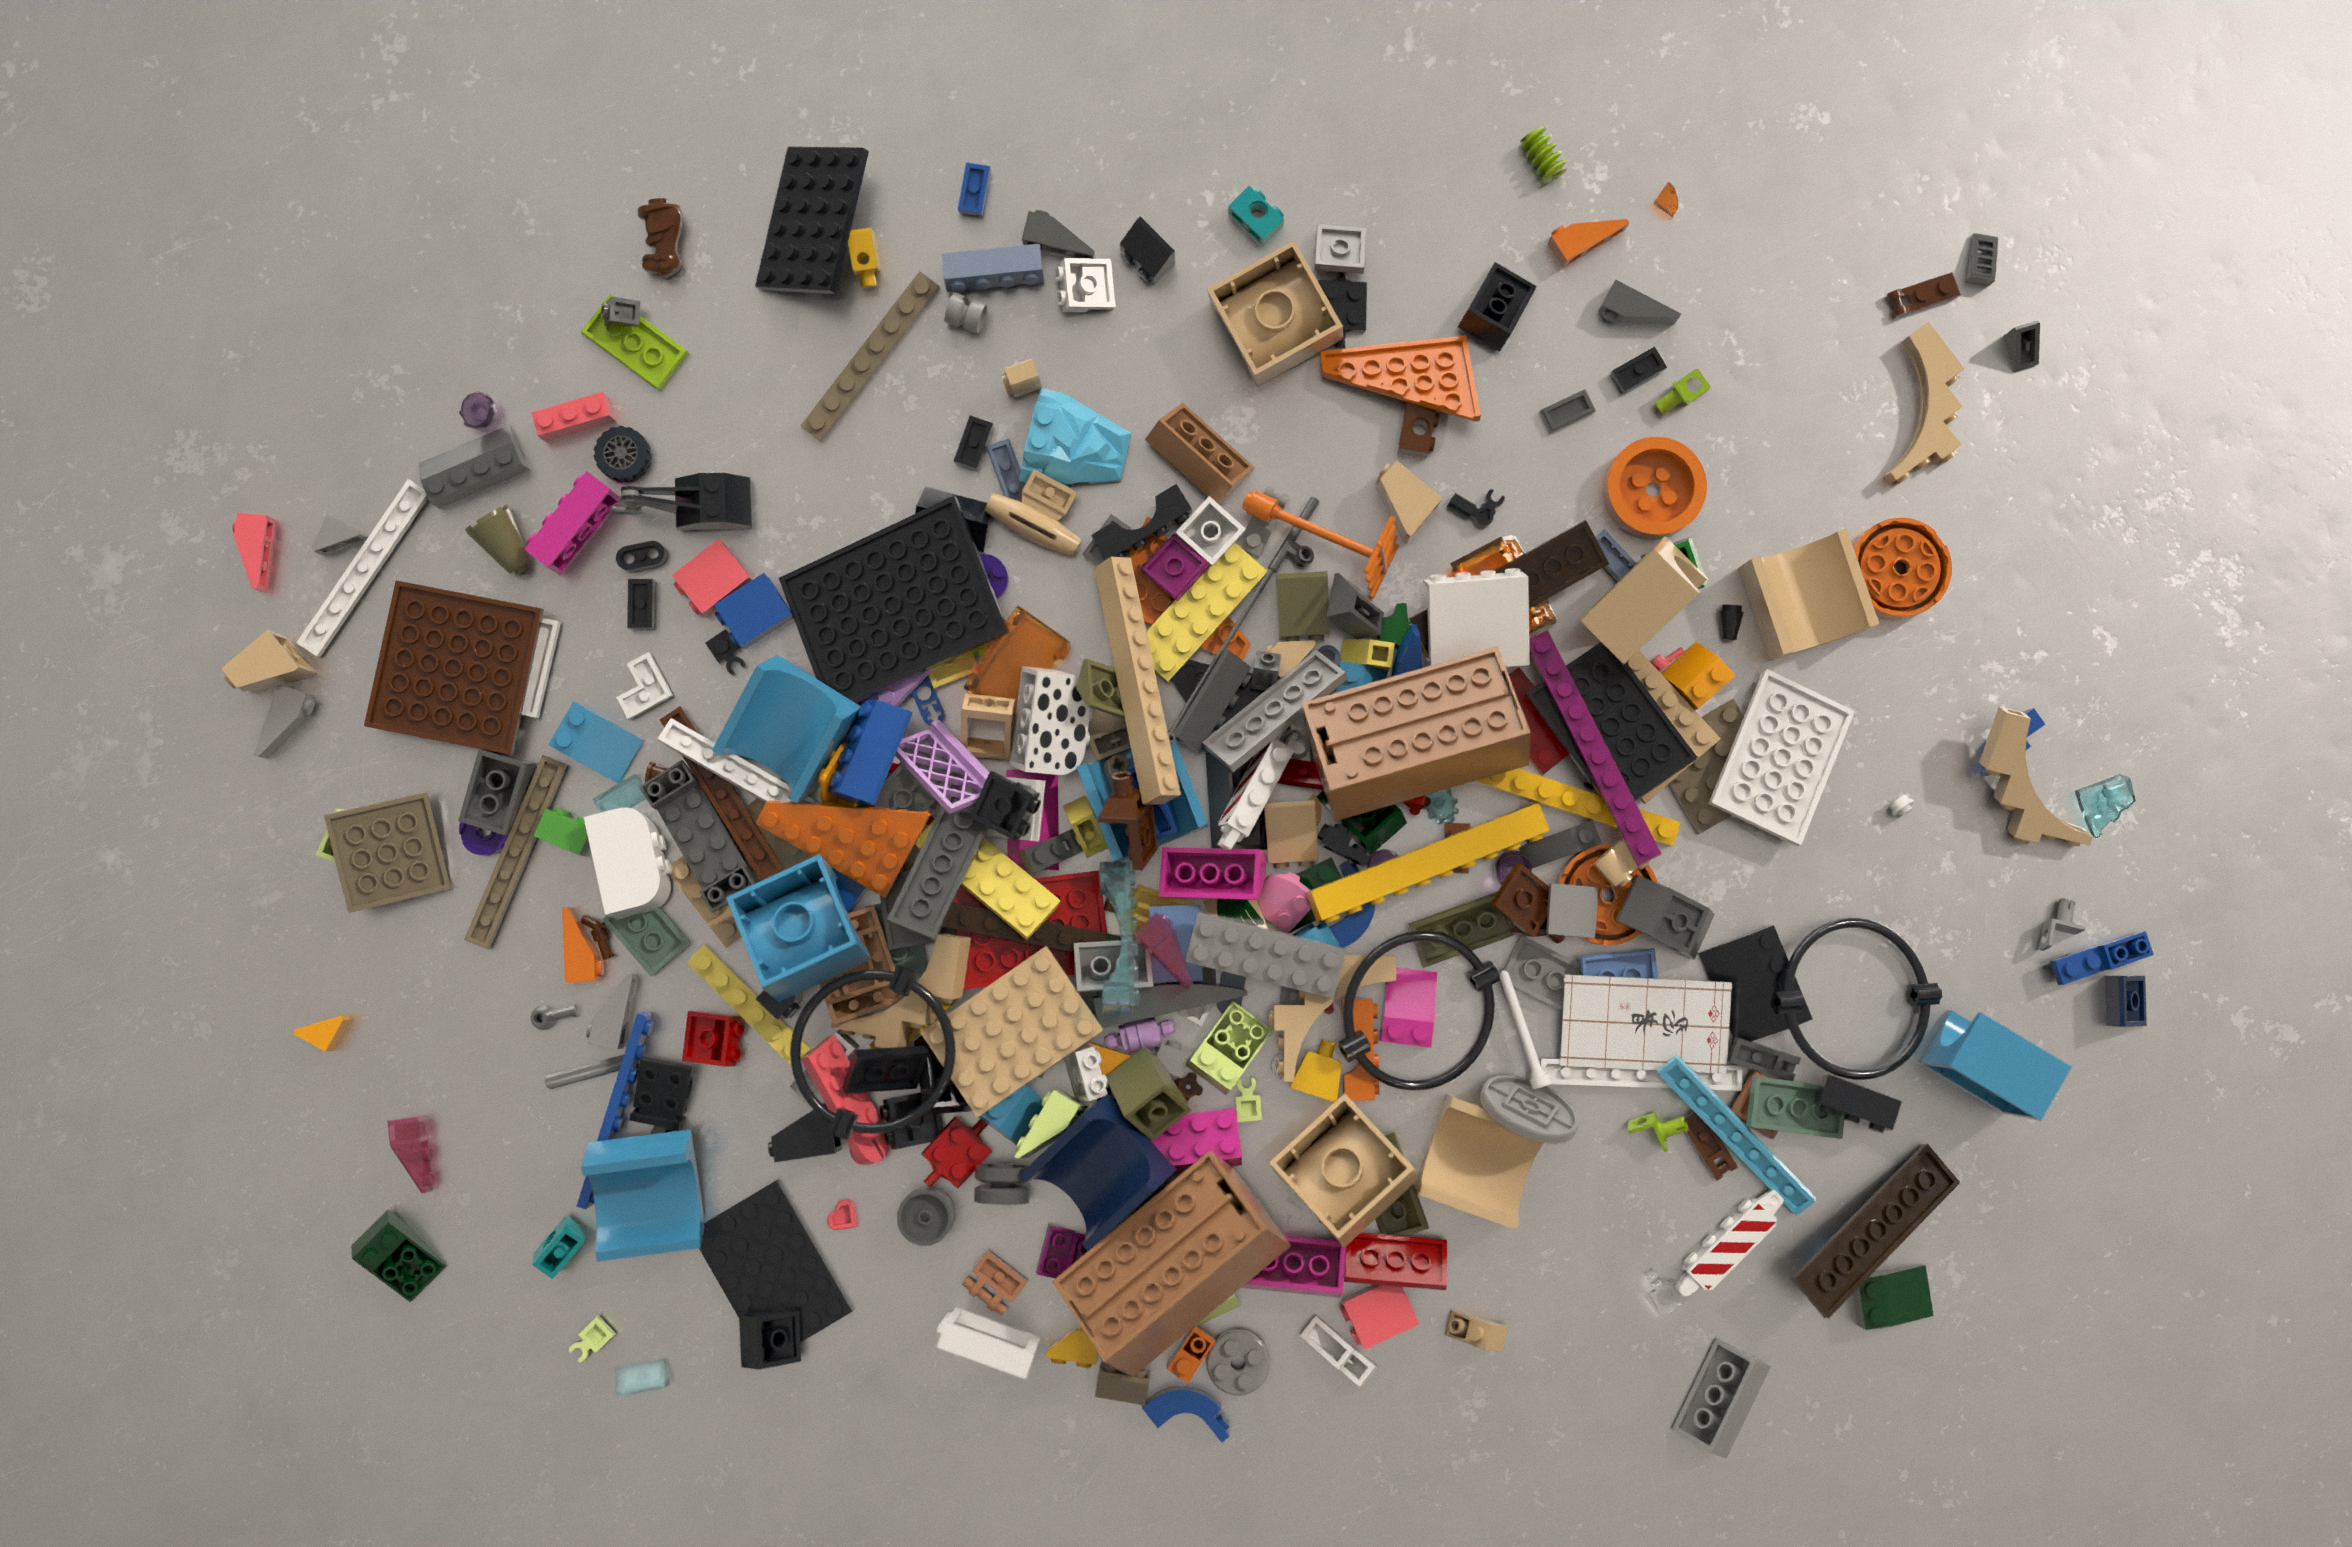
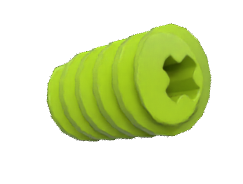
M1546 126L1531 131L1520 140V142H1523L1522 149L1524 151L1529 150L1526 155L1528 159H1533L1531 162L1532 166L1538 167L1537 174L1544 175L1541 179L1544 184L1555 180L1567 170L1562 168L1567 160L1558 161L1562 152L1553 153L1552 151L1557 144L1552 143L1548 145L1547 143L1552 138L1551 134L1542 135L1547 129Z

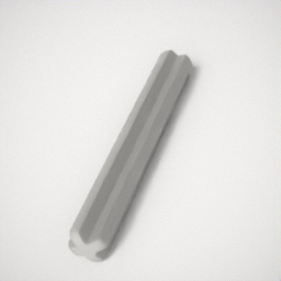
M624 1055L546 1075V1087L553 1089L619 1071Z

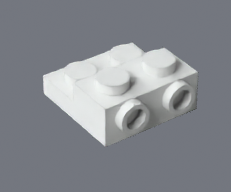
M1064 258L1055 268V280L1060 281L1061 288L1057 293V303L1062 305L1063 312H1087L1088 310H1112L1115 308L1111 259Z
M1087 1045L1078 1048L1064 1058L1075 1099L1091 1101L1107 1095L1108 1081L1105 1074L1101 1073L1099 1066L1102 1063L1101 1056L1094 1046Z

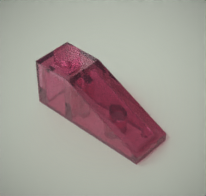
M1156 912L1133 937L1188 990L1193 983L1175 930L1171 927L1173 922L1165 914L1160 916Z

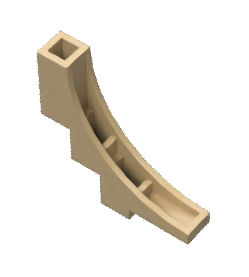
M1929 322L1902 342L1911 356L1919 376L1922 394L1921 416L1916 435L1908 451L1900 462L1883 477L1889 485L1896 480L1899 484L1912 475L1909 471L1915 466L1921 469L1930 461L1934 464L1940 460H1943L1944 463L1957 455L1955 449L1961 446V443L1948 428L1947 424L1958 417L1956 412L1963 406L1948 387L1960 379L1958 374L1965 368Z
M1999 706L1979 763L1986 769L1987 773L2000 776L1993 797L2000 803L2001 807L2014 810L2007 831L2014 836L2015 841L2029 844V841L2039 843L2042 836L2053 841L2056 838L2065 839L2066 843L2073 846H2080V843L2090 846L2093 836L2087 830L2069 824L2053 815L2035 793L2028 775L2025 757L2026 737L2031 718L2024 712Z
M938 934L933 954L918 983L929 990L939 1002L952 1003L953 999H959L963 996L971 940L969 937ZM910 991L908 996H905L885 1011L871 1016L856 1017L836 1025L832 1023L831 1027L840 1029V1033L846 1035H855V1032L862 1033V1038L875 1040V1047H909L911 1027L925 1029L926 1025L935 1023L936 1015L919 995Z
M1367 955L1344 956L1333 999L1298 990V998L1303 1000V1005L1273 1004V1010H1268V1025H1273L1274 1031H1283V1035H1278V1050H1282V1061H1278V1076H1282V1081L1294 1082L1297 1057L1311 1025L1327 1007L1346 994L1354 972ZM1382 955L1366 972L1359 988L1379 982L1396 981V956Z

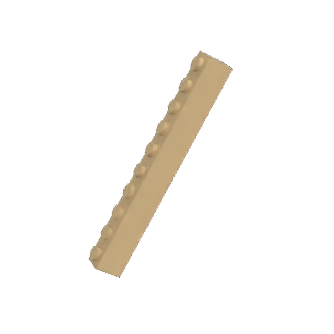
M1109 557L1096 566L1094 571L1143 805L1165 804L1180 796L1181 793L1131 558Z

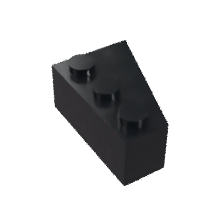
M921 1035L914 1041V1045L926 1046L929 1051L919 1080L921 1100L924 1103L935 1089L941 1077L943 1066ZM950 1079L944 1094L927 1114L971 1112L972 1109L952 1079Z
M1826 1074L1822 1076L1813 1104L1820 1106L1819 1110L1830 1115L1839 1114L1850 1123H1860L1872 1131L1883 1134L1884 1131L1893 1130L1902 1101Z

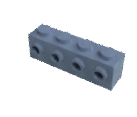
M1040 244L942 253L946 292L958 293L964 290H985L1000 286L1008 288L1013 285H1035L1044 282Z

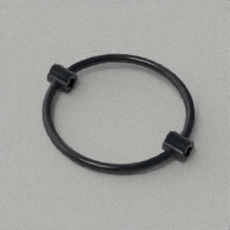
M1842 918L1819 926L1798 944L1787 964L1782 992H1773L1770 1000L1774 1013L1785 1015L1788 1028L1802 1052L1817 1066L1843 1078L1867 1080L1893 1072L1915 1053L1928 1026L1930 1006L1940 1004L1942 989L1939 988L1938 983H1928L1926 973L1916 953L1896 932L1868 919ZM1862 928L1884 936L1904 954L1917 979L1918 984L1910 985L1908 991V1000L1911 1001L1912 1006H1920L1918 1023L1914 1034L1900 1054L1879 1067L1856 1070L1844 1068L1828 1061L1809 1044L1796 1020L1795 1013H1801L1805 1006L1804 997L1801 992L1793 991V982L1798 965L1814 942L1822 936L1839 929Z
M1415 931L1388 939L1363 959L1350 980L1343 1006V1024L1346 1038L1338 1042V1047L1346 1061L1351 1062L1356 1059L1367 1073L1388 1086L1414 1091L1432 1089L1444 1085L1465 1072L1475 1062L1487 1043L1493 1025L1495 1010L1492 984L1500 981L1499 972L1491 961L1488 960L1482 963L1465 944L1446 934L1431 931ZM1430 941L1451 947L1464 956L1472 965L1473 969L1467 972V977L1475 991L1480 992L1483 990L1485 1003L1483 1024L1472 1049L1460 1063L1449 1071L1425 1080L1399 1079L1381 1071L1365 1055L1371 1051V1045L1361 1030L1355 1032L1353 1022L1355 997L1366 972L1382 955L1395 947L1409 942Z
M897 964L894 972L862 970L843 975L829 982L816 992L807 1002L796 1021L790 1047L793 1076L806 1102L822 1118L832 1123L828 1132L834 1136L849 1140L852 1132L879 1134L904 1128L927 1114L940 1100L950 1082L956 1054L952 1025L936 997L923 985L915 981L918 972L908 967ZM865 980L889 981L888 989L896 993L908 996L910 991H913L919 995L935 1013L945 1040L943 1071L931 1095L911 1113L893 1121L876 1124L856 1122L859 1115L845 1108L838 1107L836 1114L829 1110L817 1099L810 1089L801 1064L802 1036L806 1024L817 1006L834 991L854 982Z

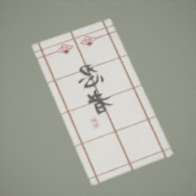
M1565 974L1560 1066L1658 1070L1675 1055H1678L1694 1072L1726 1074L1731 982Z

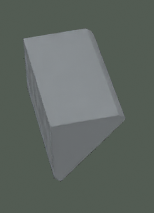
M1149 939L1074 943V975L1077 992L1153 988Z

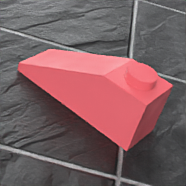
M237 512L232 530L247 576L253 589L266 592L276 520L267 515Z

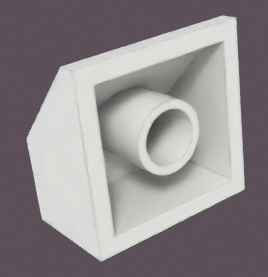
M1209 496L1176 531V535L1213 566L1246 529Z

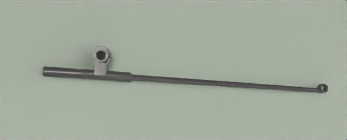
M1311 497L1299 517L1308 521L1319 504V500ZM1293 526L1268 566L1267 573L1169 730L1168 736L1172 738L1170 744L1175 742L1176 737L1173 733L1222 653L1228 647L1273 573L1277 572L1285 557L1288 555L1293 558L1294 563L1299 567H1306L1313 561V550L1308 546H1301L1295 542L1303 529Z

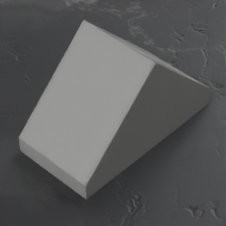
M327 515L312 545V549L314 552L324 555L366 540L368 536L366 533Z

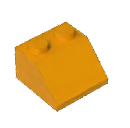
M1698 642L1689 647L1661 673L1694 710L1699 709L1735 676L1717 655Z

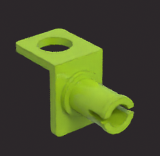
M1695 369L1678 382L1674 381L1672 383L1674 385L1672 387L1673 390L1656 401L1655 404L1664 415L1681 402L1690 404L1707 392L1711 386L1700 370ZM1692 378H1698L1702 383L1701 389L1697 392H1690L1687 388V383Z
M1656 1112L1628 1121L1629 1134L1654 1127L1664 1152L1668 1151L1667 1137L1688 1132L1689 1130L1687 1123L1684 1122V1116L1662 1123L1659 1121ZM1646 1121L1645 1123H1643V1124H1641V1125L1635 1126L1636 1124H1638V1123H1640V1122Z

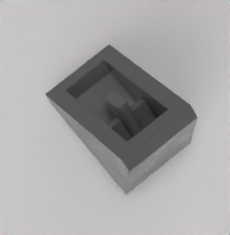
M2038 320L2014 327L2003 336L2015 371L2039 364L2040 322Z

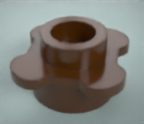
M1189 1072L1186 1077L1182 1079L1177 1078L1174 1081L1186 1101H1189L1190 1097L1194 1095H1201L1203 1092L1202 1086H1199L1196 1081L1197 1075L1193 1072ZM1186 1085H1190L1191 1088L1186 1089Z

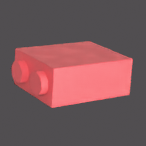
M717 539L672 575L676 581L673 584L682 596L687 594L691 599L688 604L697 615L702 613L706 617L717 610L714 604L752 581V578L720 539Z
M1374 1284L1341 1299L1344 1304L1343 1307H1340L1346 1322L1351 1320L1354 1326V1330L1350 1331L1356 1345L1362 1344L1364 1350L1419 1325L1403 1287Z

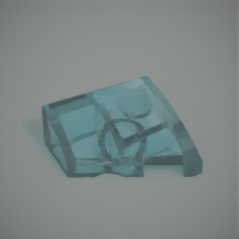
M2121 774L2075 791L2081 813L2093 838H2099L2102 835L2101 831L2110 822L2114 823L2120 817L2121 812L2128 809L2136 801L2130 777Z

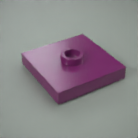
M1173 533L1140 570L1178 602L1211 565Z

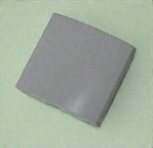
M1549 883L1546 934L1595 938L1598 888Z

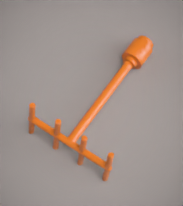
M1249 491L1242 505V509L1246 510L1247 514L1268 523L1272 519L1282 520L1368 557L1369 560L1364 573L1367 574L1365 580L1369 582L1367 589L1370 590L1368 596L1374 599L1399 547L1395 543L1398 536L1394 534L1397 528L1393 525L1395 521L1393 516L1389 517L1378 542H1376L1375 548L1372 549L1281 510V507L1278 506L1279 500L1258 491L1255 493Z

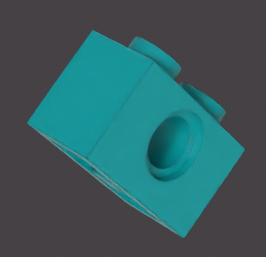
M1248 186L1228 206V214L1258 243L1264 246L1283 227L1284 215L1275 205L1271 207L1265 201L1266 197L1259 189L1254 190L1251 186ZM1255 210H1260L1264 213V216L1257 219L1251 213Z
M566 1215L534 1252L532 1265L551 1279H554L586 1241V1229Z

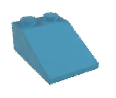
M573 702L548 745L620 784L643 745L644 740L581 704Z

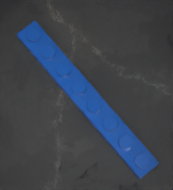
M642 1011L636 1015L597 1141L613 1139L615 1132H619L622 1126L623 1118L620 1116L623 1108H626L630 1101L631 1094L628 1093L630 1085L635 1083L638 1076L637 1062L644 1056L646 1046L643 1043L645 1037L650 1035L654 1022L651 1021L653 1014ZM588 1175L585 1177L576 1207L585 1210L595 1204Z

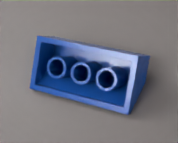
M866 700L859 709V718L856 725L849 732V742L839 756L840 763L838 768L830 777L828 792L853 804L875 805L913 712L880 700Z

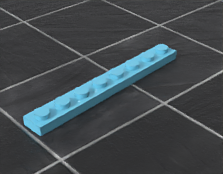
M1675 1055L1658 1069V1075L1770 1190L1774 1189L1784 1199L1783 1203L1796 1216L1816 1202V1197L1678 1055Z

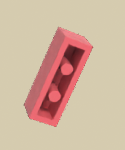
M604 392L531 412L537 435L545 442L616 422L610 398Z

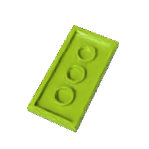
M609 294L603 303H606L611 296H614ZM601 304L580 333L660 391L689 352L641 316L638 327L618 324L604 326L605 318H601Z

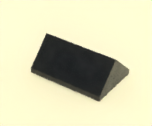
M925 486L916 505L915 514L955 496L958 499L978 552L984 553L994 517L984 511L987 502Z

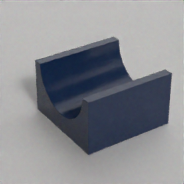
M1107 1094L1084 1112L1020 1176L1026 1183L1035 1179L1050 1182L1063 1190L1074 1201L1086 1225V1237L1082 1245L1089 1251L1177 1169L1143 1132L1123 1116L1119 1105Z

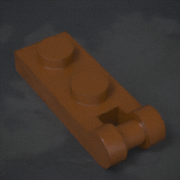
M1953 272L1912 286L1889 292L1887 297L1889 302L1892 301L1895 308L1893 313L1896 318L1957 298L1961 294ZM1906 297L1908 305H1904L1902 298Z
M1695 1111L1684 1117V1122L1687 1123L1689 1130L1685 1133L1716 1181L1723 1178V1174L1730 1170L1732 1172L1738 1168L1720 1137ZM1721 1156L1724 1162L1717 1166L1714 1160Z

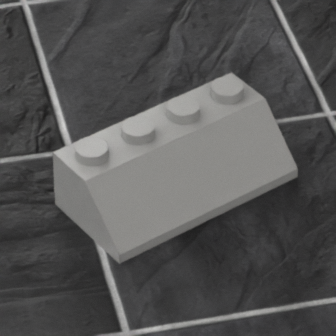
M1716 1338L1672 1430L1707 1451L1727 1459L1771 1366Z

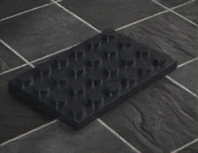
M787 147L756 279V288L770 291L836 294L869 154L868 150L863 147Z
M1602 642L1566 665L1635 802L1698 758L1628 664H1623ZM1543 681L1525 694L1526 698L1604 801Z
M779 1180L774 1181L704 1223L702 1243L699 1250L738 1318L739 1315L757 1312L799 1310L801 1343L853 1312L851 1304Z

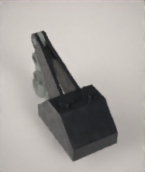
M697 473L675 478V487L624 486L621 487L620 496L622 506H610L612 511L618 513L640 512L641 507L644 506L676 514L677 530L752 529L750 477L729 473ZM643 495H673L675 496V501Z

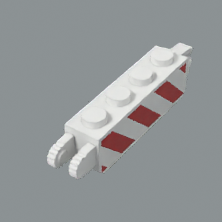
M1294 731L1288 734L1284 743L1279 741L1283 734L1282 732L1254 755L1218 823V826L1221 827L1220 831L1223 832L1218 846L1224 850H1231L1236 841L1241 842L1244 837L1249 836L1294 752L1292 747L1298 736Z
M1773 1189L1767 1191L1758 1199L1752 1197L1750 1200H1744L1737 1208L1739 1211L1733 1217H1727L1720 1224L1721 1229L1715 1235H1709L1702 1242L1703 1247L1697 1253H1691L1684 1260L1685 1265L1682 1269L1685 1273L1675 1283V1290L1685 1297L1692 1295L1699 1287L1704 1290H1713L1777 1226V1218L1774 1214L1784 1202V1199Z

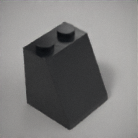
M812 1110L773 1135L771 1142H768V1151L770 1157H774V1162L835 1154L842 1150L841 1138L829 1133L828 1131L832 1123Z

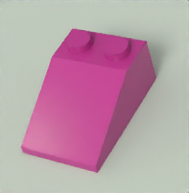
M1396 967V981L1385 982L1379 1041L1432 1047L1437 972Z

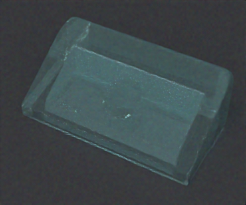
M633 774L596 796L592 801L601 813L618 808H632L646 799L639 787L643 782L639 775Z
M666 1359L615 1369L616 1397L665 1388L670 1384Z

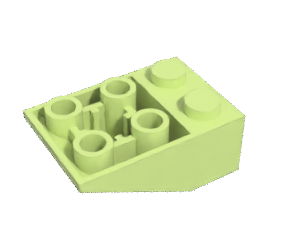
M1232 1001L1186 1063V1066L1226 1095L1234 1087L1273 1030Z
M1053 1090L1052 1094L1048 1092L1041 1103L1043 1109L1039 1116L1035 1114L1028 1125L1030 1128L1026 1138L1023 1136L1017 1143L1015 1150L1018 1152L1015 1157L1018 1159L1028 1158L1054 1142L1085 1112L1088 1106L1063 1091Z

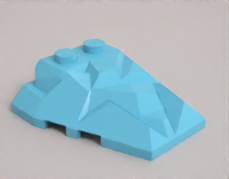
M1041 388L1034 407L1024 448L1019 482L1026 484L1033 469L1062 484H1066V486L1081 482L1094 484L1120 481L1131 433L1067 394Z

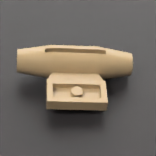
M1033 469L1022 490V502L993 493L984 511L1008 529L1042 547L1069 556H1073L1081 541V538L1058 522L1059 519L1067 514L1078 492Z

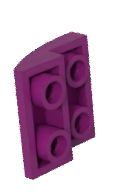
M1048 1224L1036 1274L1056 1279L1088 1252L1082 1245L1086 1233Z

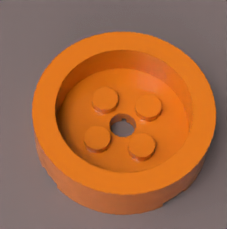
M1666 437L1643 438L1624 448L1609 466L1603 481V500L1609 516L1618 527L1623 528L1637 538L1647 540L1663 539L1665 536L1670 537L1680 532L1701 511L1707 494L1706 474L1698 457L1684 444ZM1650 483L1660 489L1659 494L1655 497L1650 496L1646 491V487Z
M1911 518L1884 520L1863 532L1852 544L1878 618L1904 620L1914 617L1938 603L1948 589L1952 576V561L1949 549L1938 537L1937 532L1921 521ZM1897 561H1901L1906 565L1907 570L1905 574L1899 575L1896 572L1894 565Z
M1611 844L1594 846L1572 856L1560 870L1555 883L1598 888L1595 938L1578 937L1585 942L1596 945L1622 944L1642 934V932L1635 931L1615 920L1635 875L1658 883L1653 870L1648 864L1642 870L1636 868L1630 874L1633 878L1623 887L1619 884L1616 887H1612L1593 866V863L1613 846ZM1604 888H1611L1614 891L1615 896L1611 902H1606L1601 898Z

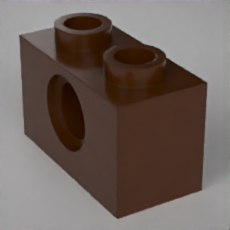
M1407 402L1397 453L1426 458L1429 452H1433L1436 437H1431L1432 430L1438 427L1440 413H1436V410ZM1422 425L1426 433L1417 435L1413 431V426Z

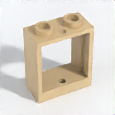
M965 693L961 709V743L974 757L1010 760L1014 730L1015 699ZM976 718L1005 722L1004 741L969 737V719Z

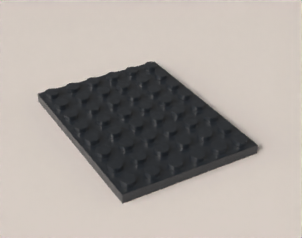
M955 496L779 577L816 679L854 703L860 702L1010 633L958 499Z

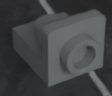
M611 296L606 303L602 304L601 318H605L604 326L618 324L638 327L641 301Z
M1256 651L1250 689L1266 691L1274 683H1277L1280 654Z

